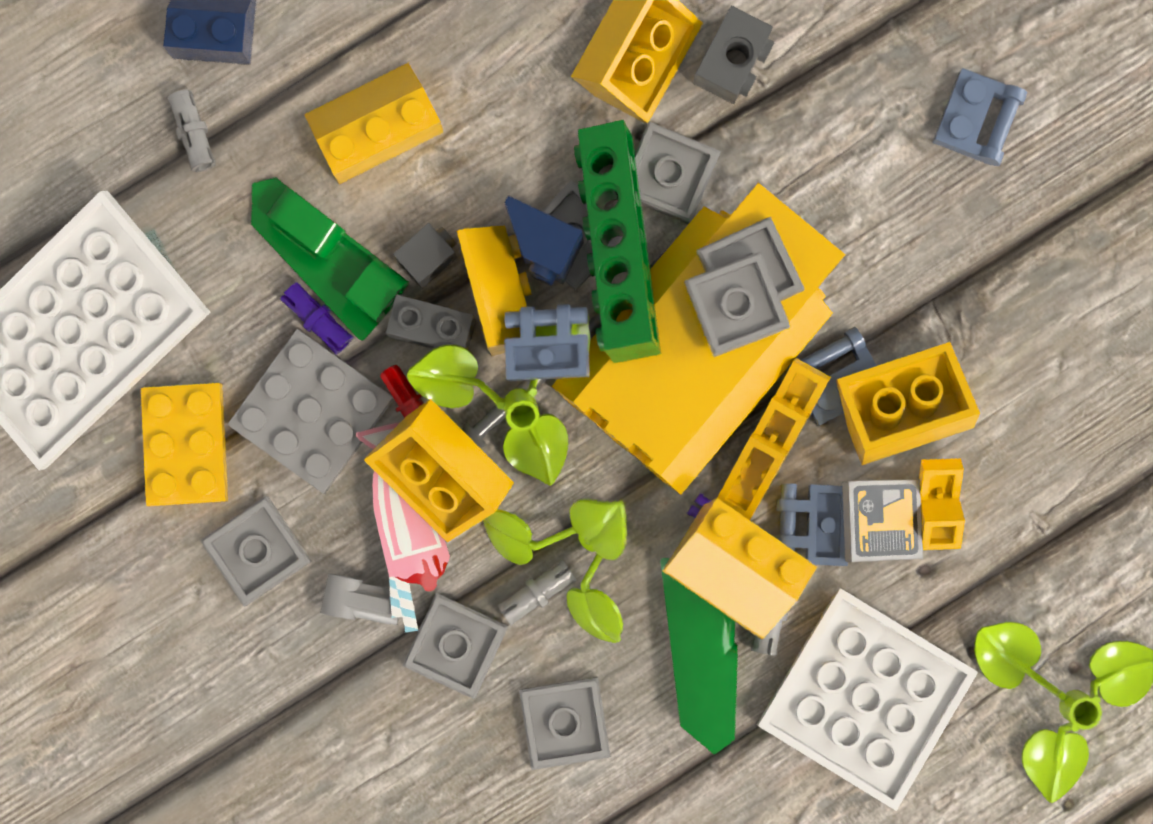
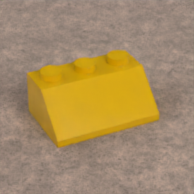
M613 0L571 77L595 97L648 124L703 23L679 0Z
M409 62L304 114L339 184L444 132L441 121Z
M505 225L457 230L491 356L505 353V339L521 338L520 327L506 328L505 312L520 311L521 307H527L525 296L532 295L526 272L518 274L514 259L522 257L516 234L508 236Z
M951 342L839 378L836 381L847 428L861 465L973 429L980 415Z
M429 399L407 415L364 459L446 542H449L495 513L514 484L432 399Z
M716 498L703 505L662 571L760 639H764L796 603L817 567Z

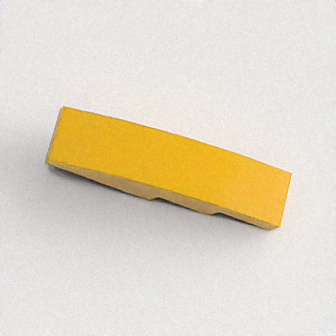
M798 358L793 361L755 431L748 439L717 497L718 499L751 520L830 381V376Z

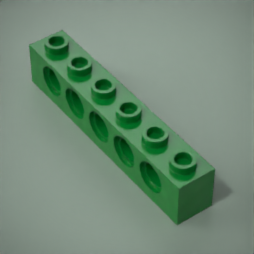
M624 120L578 129L579 145L574 146V155L578 168L583 170L584 180L578 181V189L583 204H587L588 216L583 217V229L586 239L591 240L592 253L587 254V263L591 276L596 277L597 289L592 290L591 296L596 314H600L602 327L596 328L599 349L601 352L605 351L614 363L660 355L659 333L632 134ZM613 165L608 172L599 174L604 166ZM618 200L613 208L603 210L609 201ZM623 236L617 245L607 246L612 238ZM627 273L626 278L622 282L612 284L617 274ZM632 310V314L627 320L616 321L622 311Z

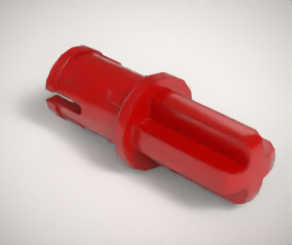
M392 365L380 374L381 379L399 406L395 411L397 413L401 412L404 418L424 404L421 399L423 396L416 394L398 365Z

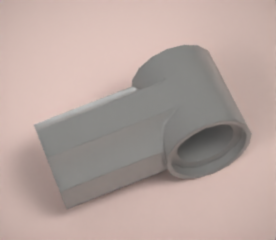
M328 573L321 614L355 620L358 617L374 622L398 625L399 617L391 618L390 588L365 584L361 579Z

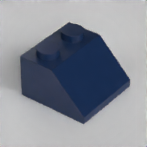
M170 0L167 7L163 47L173 59L251 65L257 0Z
M508 196L505 205L531 276L550 286L553 285L554 281L564 284L584 243L582 230Z

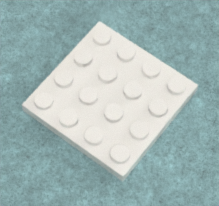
M838 588L756 725L897 811L978 672L858 598Z

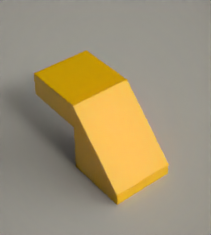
M961 458L921 460L919 479L923 550L961 549L965 518L959 499L964 471Z

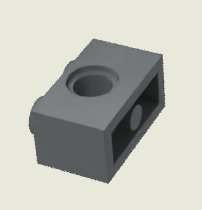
M731 5L695 73L693 84L733 105L740 94L747 97L757 78L756 75L751 73L757 60L765 63L775 43L769 39L773 26ZM731 50L741 51L746 57V62L739 65L733 64L727 59L726 53Z
M396 294L386 334L391 339L432 350L447 344L459 345L469 349L476 319L473 314Z

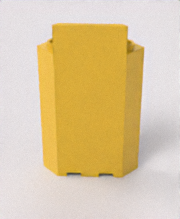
M760 183L756 184L731 215L724 210L716 213L703 206L650 269L661 354L614 363L605 351H600L595 334L590 340V377L558 378L551 387L572 407L593 421L615 443L636 457L658 479L681 495L833 314L823 301L826 295L818 287L846 254ZM771 217L805 288L803 292L781 301L791 327L713 358L684 281L705 273L696 253L698 249ZM632 310L622 311L616 321L627 320L631 316Z

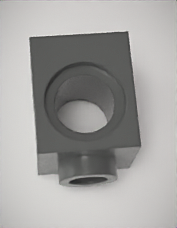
M428 222L393 255L423 289L457 259L456 253L452 249L457 243L442 226L435 230Z

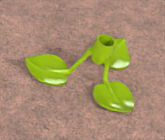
M588 315V323L572 324V335L586 334L590 349ZM557 325L536 326V337L557 336ZM454 344L442 345L431 350L408 370L407 378L413 388L427 400L432 399L438 406L445 408H460L468 405L474 396L473 386L479 387L496 403L497 408L504 409L506 420L511 427L503 441V451L508 462L520 472L537 478L546 485H553L566 460L568 434L562 421L555 415L542 414L539 416L534 397L537 394L538 380H530L527 390L514 389L505 398H501L485 382L475 378L478 372V363L475 356L468 349Z
M578 500L570 507V520L573 526L541 541L531 540L532 532L530 527L521 518L510 512L497 509L495 513L483 520L487 535L499 554L510 562L520 565L527 564L532 560V550H539L578 533L581 545L586 550L596 552L597 554L580 584L581 589L571 588L567 592L569 611L574 620L592 636L612 643H619L622 640L623 621L617 605L602 591L590 589V581L602 558L615 560L624 551L626 519L623 501Z
M1002 622L983 626L976 633L974 642L975 658L981 672L990 682L1001 688L1013 689L1020 685L1025 674H1027L1060 699V713L1069 723L1060 725L1057 733L1050 729H1042L1035 732L1023 746L1021 759L1027 776L1039 789L1048 802L1054 803L1076 784L1086 768L1089 758V747L1086 739L1075 732L1079 729L1088 730L1094 728L1100 722L1102 709L1099 704L1101 698L1098 696V689L1102 699L1114 706L1128 707L1139 702L1153 684V650L1130 641L1108 642L1100 646L1090 657L1089 668L1097 678L1090 683V695L1080 690H1071L1064 693L1030 668L1039 661L1041 656L1040 640L1031 628L1018 622Z

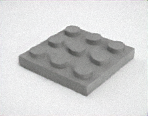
M297 329L227 425L321 493L326 494L363 443L356 437V433L372 429L394 398Z

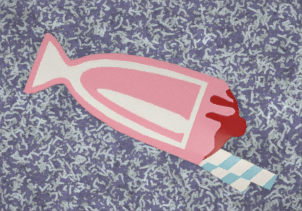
M400 422L357 432L356 437L365 445L374 449ZM374 471L372 484L373 506L389 574L391 618L403 617L405 633L418 631L409 583L422 585L425 591H433L437 586V580L445 572L450 559L449 551L445 540Z

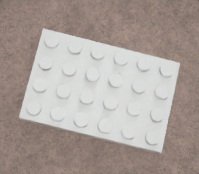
M100 191L0 289V425L38 470L46 469L211 313L108 191Z

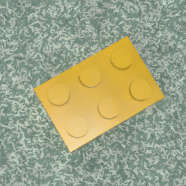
M208 383L141 388L146 506L228 502L223 384Z

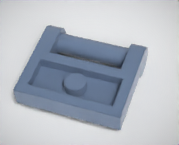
M962 68L957 76L932 143L983 163L1000 166L1004 157L1002 148L1018 106L1024 104L1027 91L1018 86L1006 85ZM994 97L1004 102L987 146L976 143Z
M856 327L845 331L844 337L801 359V361L816 369L851 350L857 359L856 362L829 375L831 379L811 413L817 426L844 413L836 383L837 379L877 366L866 347L861 333Z

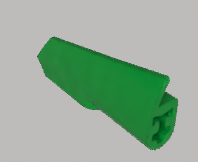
M278 178L252 183L251 225L359 340H365L392 309L396 294L402 296L409 281L345 233L346 230Z
M662 558L660 564L680 727L715 755L735 740L738 667L735 621L665 574L662 570L670 558Z

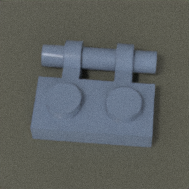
M570 304L557 305V309L535 310V307L531 306L521 307L520 311L505 312L506 328L520 327L521 338L505 339L506 380L522 381L590 377L588 336L586 334L572 335V324L588 323L587 307L571 308ZM557 325V336L536 337V326Z
M781 484V499H777L776 511L780 512L779 535H775V538L793 551H795V548H806V560L814 565L848 566V562H845L842 486L808 485V500H797V484ZM796 512L807 513V536H795Z

